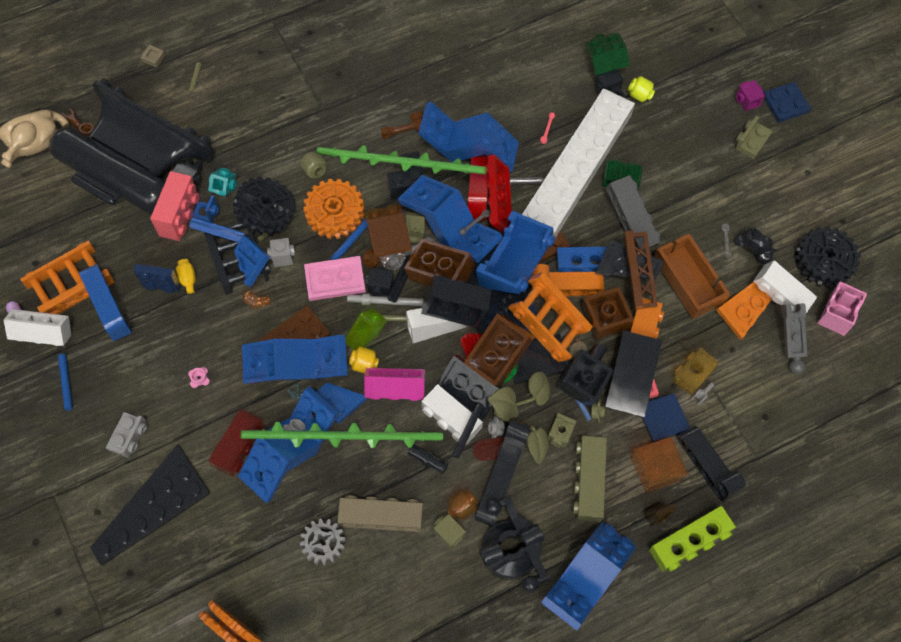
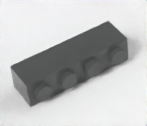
M630 175L611 182L606 187V190L624 230H633V233L647 231L649 249L656 247L661 243L660 234L654 229L652 217L644 207L645 202L639 196L636 182L632 180ZM643 237L634 238L635 247L639 250L644 245Z

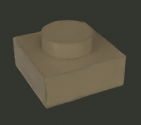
M149 45L140 58L142 62L157 68L166 54L163 50Z

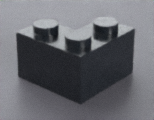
M419 151L401 154V157L419 159L420 155ZM411 166L406 172L402 169V171L387 173L391 200L398 199L421 175H425L423 167Z

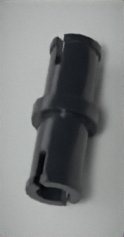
M413 444L412 448L408 451V455L422 462L423 466H429L441 474H444L448 468V462L436 457L432 451L427 452L416 446V444Z

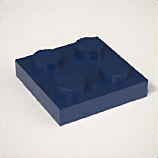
M795 82L763 92L765 95L764 100L778 123L807 114L811 110Z
M135 264L133 271L145 289H159L166 293L180 292L181 284L173 269Z

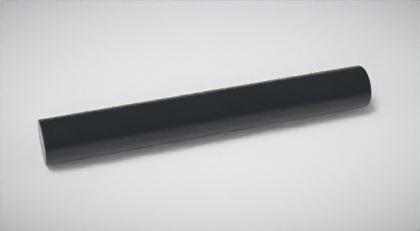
M480 402L476 403L452 453V456L456 459H459L484 407Z

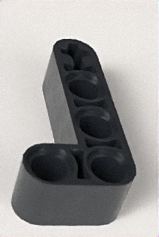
M693 426L677 436L680 445L720 501L723 502L746 486V482L740 472L737 470L730 472L697 426Z

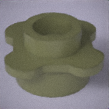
M598 400V403L592 405V419H598V423H601V417H605V406L601 404V400Z

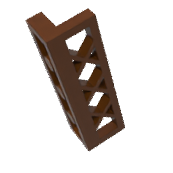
M633 230L625 231L624 242L634 310L658 307L647 231L633 233ZM643 237L644 245L640 250L635 247L634 238ZM639 254L647 260L643 268L637 264ZM642 272L649 277L650 282L646 287L640 284L639 276ZM645 291L652 296L653 303L643 304L642 294Z

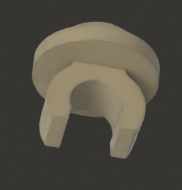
M578 338L575 339L574 344L567 347V351L571 356L580 349L587 350L586 344Z

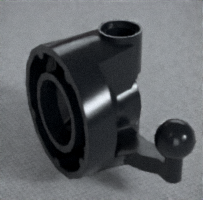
M510 496L501 500L490 499L485 505L487 513L497 515L502 507L505 506L509 520L498 522L487 531L483 538L481 549H479L483 563L489 572L499 579L513 581L525 577L522 581V588L528 593H533L538 589L539 584L549 580L547 572L539 559L542 542L544 541L543 533L537 523L533 525L530 521L518 516ZM509 538L518 539L523 548L521 547L515 554H507L504 557L500 548L502 542ZM533 568L538 575L536 578L534 576H526L532 572Z

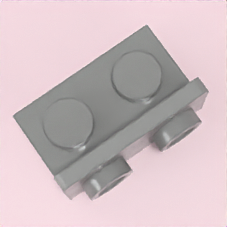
M124 412L106 449L130 458L131 454L138 447L140 436L147 429V421L142 416L136 417Z

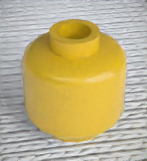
M364 347L352 350L349 359V365H351L352 370L365 374L366 368H377L379 362L375 351Z

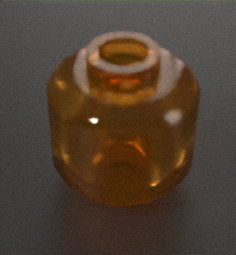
M459 490L448 499L449 508L447 511L453 519L458 517L460 520H466L477 510L476 504L478 501L469 490Z

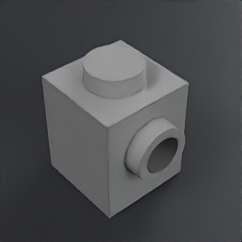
M289 238L270 240V248H267V253L270 256L269 259H272L274 267L293 265L292 256H295L294 244L290 245Z

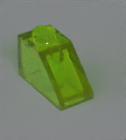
M374 308L361 312L345 338L346 344L352 350H356L358 347L365 348L379 335L387 320Z

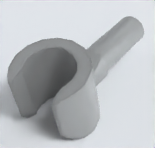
M711 382L703 390H697L691 396V399L697 397L699 399L697 405H700L707 398V392L714 384Z

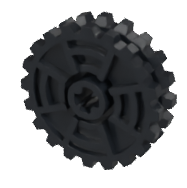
M261 176L255 180L252 177L249 178L248 182L244 181L242 186H239L238 193L235 196L236 200L233 202V206H235L233 211L235 214H238L237 220L243 222L242 226L250 227L251 232L256 230L260 235H263V233L272 235L273 232L279 234L281 229L285 230L287 225L291 223V218H293L296 206L293 205L295 204V198H291L292 192L287 191V187L285 185L281 186L277 180L271 181V178L263 179Z
M826 226L824 229L817 227L815 232L811 230L808 232V235L803 237L795 251L798 254L795 256V261L798 262L797 269L802 270L801 275L808 277V282L814 281L816 286L820 287L823 284L825 288H830L831 285L836 287L840 281L846 283L847 279L852 277L857 271L856 267L860 265V261L857 259L861 257V254L857 252L858 245L853 244L854 239L852 237L848 238L845 231L841 233L838 228L831 230L829 226Z

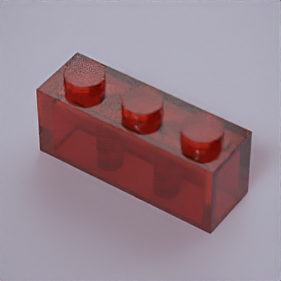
M240 409L208 460L210 465L231 477L238 473L243 465L244 457L249 455L253 447L252 444L255 439H241V430L264 429L262 421Z

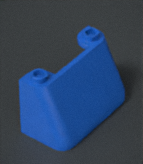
M512 211L508 217L511 224L508 228L504 229L503 239L490 260H486L484 264L480 263L476 273L479 286L491 290L520 294L526 291L529 284L528 280L548 246L551 247L553 245L555 236H553V227Z

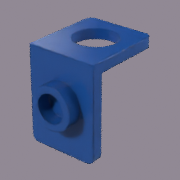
M211 196L208 203L198 202L193 217L213 222L219 211V205L215 196ZM206 208V216L199 214L200 209Z

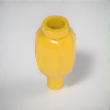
M188 259L179 260L176 267L179 282L186 287L187 294H192L195 292L193 285L196 281L194 266L189 263Z

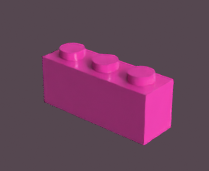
M366 368L364 376L365 398L374 400L380 398H389L391 400L410 399L412 401L423 400L425 394V369Z

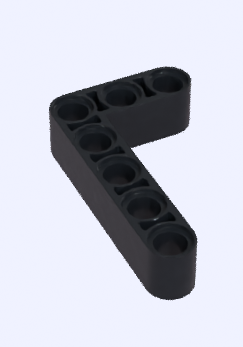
M511 419L503 445L477 511L476 521L491 527L495 525L499 513L497 515H490L487 513L485 505L490 499L501 500L505 498L529 434L530 425Z

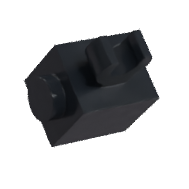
M617 70L596 75L594 86L598 93H601L604 88L621 97L624 95L623 90H621L624 79Z
M191 158L188 160V164L178 162L173 172L189 175L192 177L196 187L202 182V175L200 174L202 162L199 161L198 164L193 165V159Z

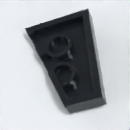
M612 239L610 240L595 275L629 278L624 244ZM639 254L637 264L643 268L647 260ZM651 256L653 277L656 280L664 261ZM643 272L639 276L640 279H649Z

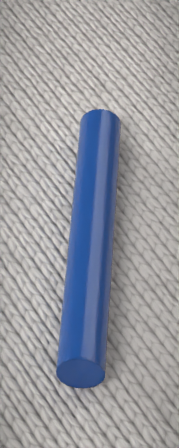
M365 219L332 255L330 260L340 259L367 228Z
M66 354L58 355L64 410L69 411L73 409L67 359Z

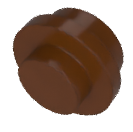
M373 249L367 250L362 257L363 263L369 268L376 267L380 259L379 257L375 258Z

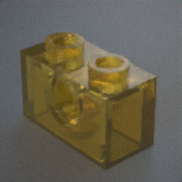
M702 348L696 353L692 351L686 359L688 363L685 366L681 364L674 372L676 377L673 382L691 396L719 364L715 358ZM690 368H695L699 373H693Z

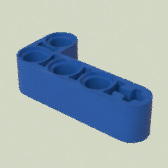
M98 264L80 271V277L111 339L116 341L131 334L129 325L121 314Z

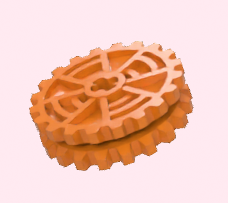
M328 179L326 183L321 181L319 186L314 185L312 192L308 191V199H304V204L306 205L303 207L308 225L312 226L313 232L318 231L319 236L327 235L328 239L335 236L336 239H340L341 235L349 236L348 232H354L356 226L361 224L360 219L364 218L363 199H361V193L356 192L357 187L355 185L350 186V182L346 181L343 183L341 179H337V181Z
M211 600L208 606L220 620L205 611L198 615L210 629L226 642H245V640L247 642H264L238 618L214 600Z

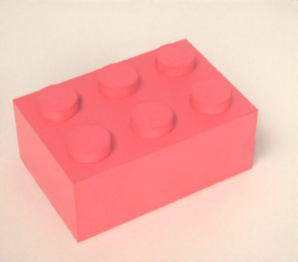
M170 171L150 218L160 237L180 241L182 235H185L188 220L193 216L194 205L199 201V193L191 176Z

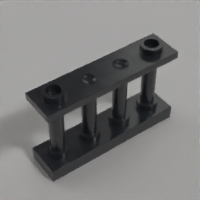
M242 221L225 226L235 230L244 228ZM247 226L246 228L249 234L248 237H250L255 242L254 236L250 231V227ZM204 232L223 290L226 295L233 293L231 286L236 282L245 280L246 277L244 272L233 276L231 274L227 275L226 270L229 269L228 267L239 264V261L236 257L228 260L221 259L220 254L236 248L239 242L230 241L221 245L220 243L216 244L215 239L218 236ZM267 263L260 272V274L263 273L265 282L269 281L267 274L270 273Z

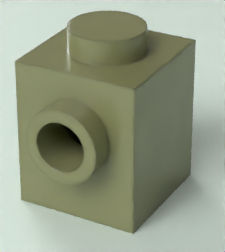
M449 514L445 518L441 516L434 523V534L450 550L466 537V531Z

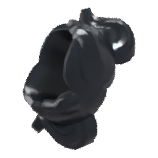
M749 228L747 231L743 229L742 233L735 237V245L745 246L752 253L757 254L759 263H770L773 254L777 252V249L772 248L773 240L764 236L755 228Z

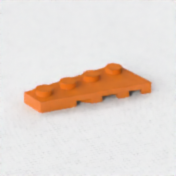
M753 282L716 311L741 340L756 322L759 315L765 310L772 297L766 292L761 291L758 285Z

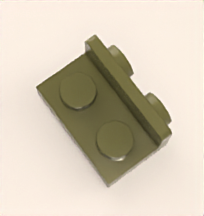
M757 115L753 121L751 119L745 126V133L741 132L736 139L738 142L736 150L752 159H755L773 132L758 123L760 117Z

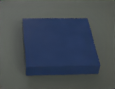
M675 393L648 402L645 417H642V420L652 443L681 434L690 428Z

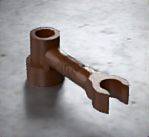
M69 109L71 115L67 116L62 113L67 121L72 123L81 133L88 136L93 130V124H82L76 118L72 109Z
M417 111L410 115L412 123L382 128V138L388 139L395 134L416 129L418 133L423 112Z

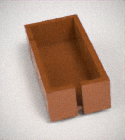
M690 234L676 239L674 244L670 242L657 249L654 257L664 261L660 270L692 319L726 303L730 296L729 291L722 281L716 284L719 276Z

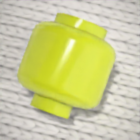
M642 76L634 77L628 87L629 96L639 102H645L647 99L650 100L655 93L653 82Z

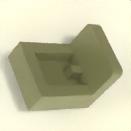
M407 212L406 226L410 242L417 243L425 236L426 218L420 213Z

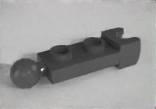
M804 303L796 304L795 312H793L790 304H783L781 309L782 318H784L786 358L793 357V361L789 365L790 371L794 374H801L805 370V364L801 357H808L805 324L806 305Z

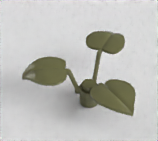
M535 372L529 379L531 398L516 402V395L513 389L503 387L491 394L487 400L494 407V415L498 417V420L510 423L511 419L518 416L517 406L536 400L539 406L544 405L550 395V385L544 372ZM531 426L530 430L532 432L527 437L528 447L534 461L540 464L548 451L549 440L544 429L538 428L536 430L535 427Z

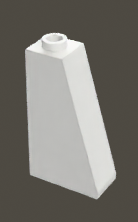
M422 308L406 311L407 327L413 343L469 327L421 314Z

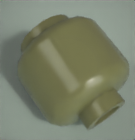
M309 152L301 159L300 167L308 177L316 179L325 174L327 163L319 153Z

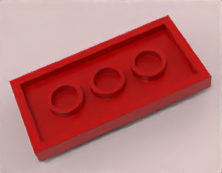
M493 154L488 156V163L486 164V169L489 173L487 186L490 191L488 203L491 209L489 221L496 229L504 232V229L508 228L511 224V221L508 220L512 212L510 168Z

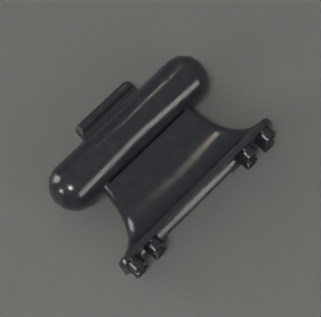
M102 78L100 82L95 81L92 84L102 103V110L99 120L90 134L87 136L74 128L63 127L53 132L49 139L50 154L61 163L77 171L71 177V181L109 205L116 204L121 197L149 214L153 213L166 181L159 178V175L173 163L185 158H198L210 163L213 160L212 154L215 152L209 145L211 139L203 134L199 138L195 136L197 132L192 127L188 126L186 129H183L124 97L125 91L121 87L110 88L111 83L105 78Z

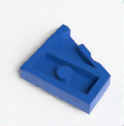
M243 235L234 252L239 261L240 271L245 274V285L252 287L270 256L250 237Z
M325 383L316 391L339 412L335 419L338 425L367 400L365 395L330 383Z

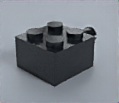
M597 343L591 355L583 349L574 353L558 380L556 387L587 407L595 404L614 371L601 362L607 348Z

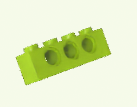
M720 506L653 545L649 551L662 572L667 569L671 572L681 566L680 561L686 559L688 562L697 557V551L701 549L707 551L714 547V541L718 539L724 541L731 537V531L736 526L724 508ZM706 526L712 527L715 531V535L709 534L706 530ZM689 536L695 537L698 545L691 544ZM672 546L678 547L681 554L675 555L672 552Z

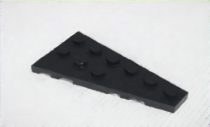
M178 444L90 547L100 565H105L210 495Z

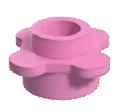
M195 368L189 371L188 375L191 379L190 385L192 388L209 384L207 368Z

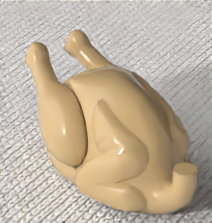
M39 110L16 117L0 127V139L9 149L2 154L3 160L1 164L10 168L12 162L17 157L34 155L48 148L49 139L53 132L57 130L55 121L61 123L62 127H66L69 125L67 119L63 115L50 110Z

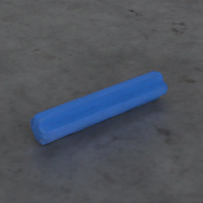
M192 217L190 221V227L236 242H240L243 235H245L244 232Z

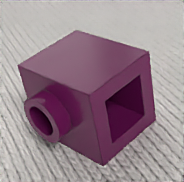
M756 80L740 84L735 95L737 102L741 104L744 111L761 106L765 97L761 86L757 84Z

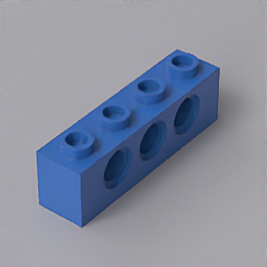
M607 247L557 248L556 270L557 272H596ZM572 262H578L579 265H575Z

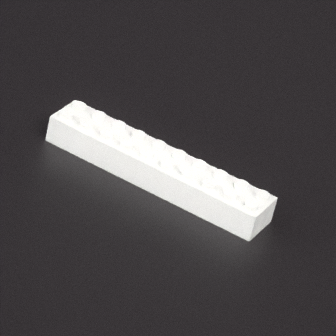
M603 88L522 215L553 227V236L556 238L629 121L635 103Z

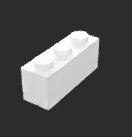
M775 260L765 264L753 281L761 291L770 295L775 303L781 306L783 304H790L793 312H795L796 304L804 303L807 313L817 298Z
M12 309L4 319L7 339L64 346L71 336L69 317L65 315Z
M438 384L422 400V411L430 418L433 416L442 429H448L453 433V438L458 442L472 413ZM480 419L477 420L466 445L482 429L483 422Z

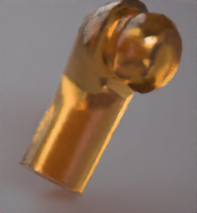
M246 291L243 294V301L254 309L271 305L269 296L258 298L251 291Z

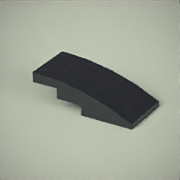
M623 330L605 407L645 417L662 340Z

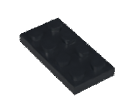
M530 283L526 291L520 294L491 290L489 310L479 325V334H484L497 313L505 315L521 326V321L513 315V312L508 307L511 304L523 302L526 299Z

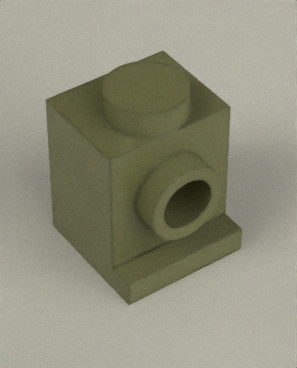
M558 413L548 436V440L551 441L550 443L556 447L566 448L576 420ZM558 429H561V430H563V431H565V432H564V433H560V432L558 431Z

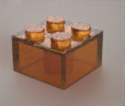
M672 437L636 448L630 456L646 493L682 481L688 474Z

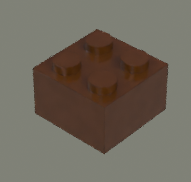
M620 287L583 299L581 308L586 320L593 326L591 331L595 340L631 329L634 318Z

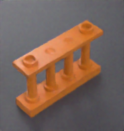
M89 241L79 244L71 251L20 278L27 289L33 287L40 298L42 305L37 307L40 313L58 315L90 297L74 265L82 259H85L89 267L96 264L91 256L96 251ZM66 268L77 283L76 286L69 290H66L57 273ZM107 269L102 270L101 272L108 286L113 284L114 280ZM48 278H51L60 293L51 300H49L40 285L41 282Z
M544 272L535 274L528 280L533 289L523 302L511 304L508 308L550 352L555 360L558 362L569 360L572 356L566 349L576 334L587 333L593 326ZM538 294H540L546 302L535 316L528 308ZM552 307L557 312L558 317L551 327L547 329L541 321ZM565 321L570 327V331L560 344L554 335Z

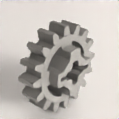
M319 519V524L317 525L312 521L311 528L305 527L307 534H301V538L305 540L300 542V546L305 547L302 550L303 555L309 554L307 556L308 561L314 558L315 565L322 561L325 566L327 560L334 563L333 557L337 556L340 558L339 550H345L341 543L346 542L345 537H340L344 533L343 530H337V523L332 526L330 519L326 523ZM321 529H327L330 531L327 533L321 531ZM314 533L315 535L313 541H311L309 544L310 538ZM322 538L326 542V545L322 546V544L320 543V539ZM334 542H336V546H335V548H334L333 551H332V550H331L332 544H333ZM319 551L325 553V555H317L315 553Z

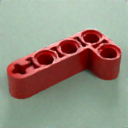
M487 155L471 158V165L486 167L488 163ZM487 170L486 174L470 173L468 209L474 220L486 210L489 174Z

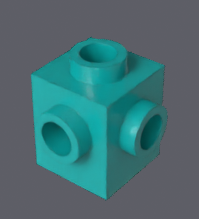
M219 168L211 173L208 191L221 196H226L233 192L237 186L236 173L230 172L227 168Z

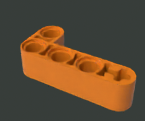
M538 264L531 275L544 272L565 296H591L605 291L604 275H595L596 272H549L548 265Z

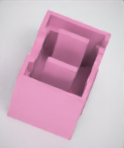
M840 281L830 293L829 300L817 324L845 336L855 324L858 311L867 293Z

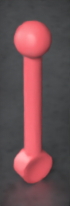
M554 112L549 113V121L544 136L540 139L541 144L547 143V135L552 120L555 118Z

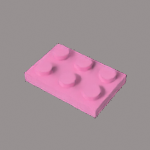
M360 256L304 264L309 301L366 293Z

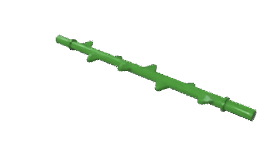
M364 145L358 151L325 147L317 148V153L331 155L333 157L339 156L342 164H345L350 158L370 160V165L372 166L379 161L401 164L404 172L411 166L432 168L433 173H438L440 170L445 169L465 173L486 174L487 170L483 166H474L468 163L461 164L460 159H456L452 163L433 161L429 159L428 153H424L419 159L399 157L397 151L389 155L367 153V148Z
M276 422L271 430H241V439H290L295 448L300 446L303 439H329L333 447H337L341 440H367L370 448H375L379 440H403L408 448H412L415 440H420L421 442L424 440H443V433L424 431L396 432L391 424L387 425L384 432H361L356 423H352L348 431H321L317 423H313L309 431H284L280 422Z

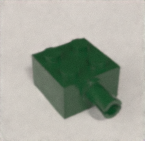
M611 33L606 37L604 34H598L595 38L585 42L588 59L595 75L630 66L627 46L619 33Z

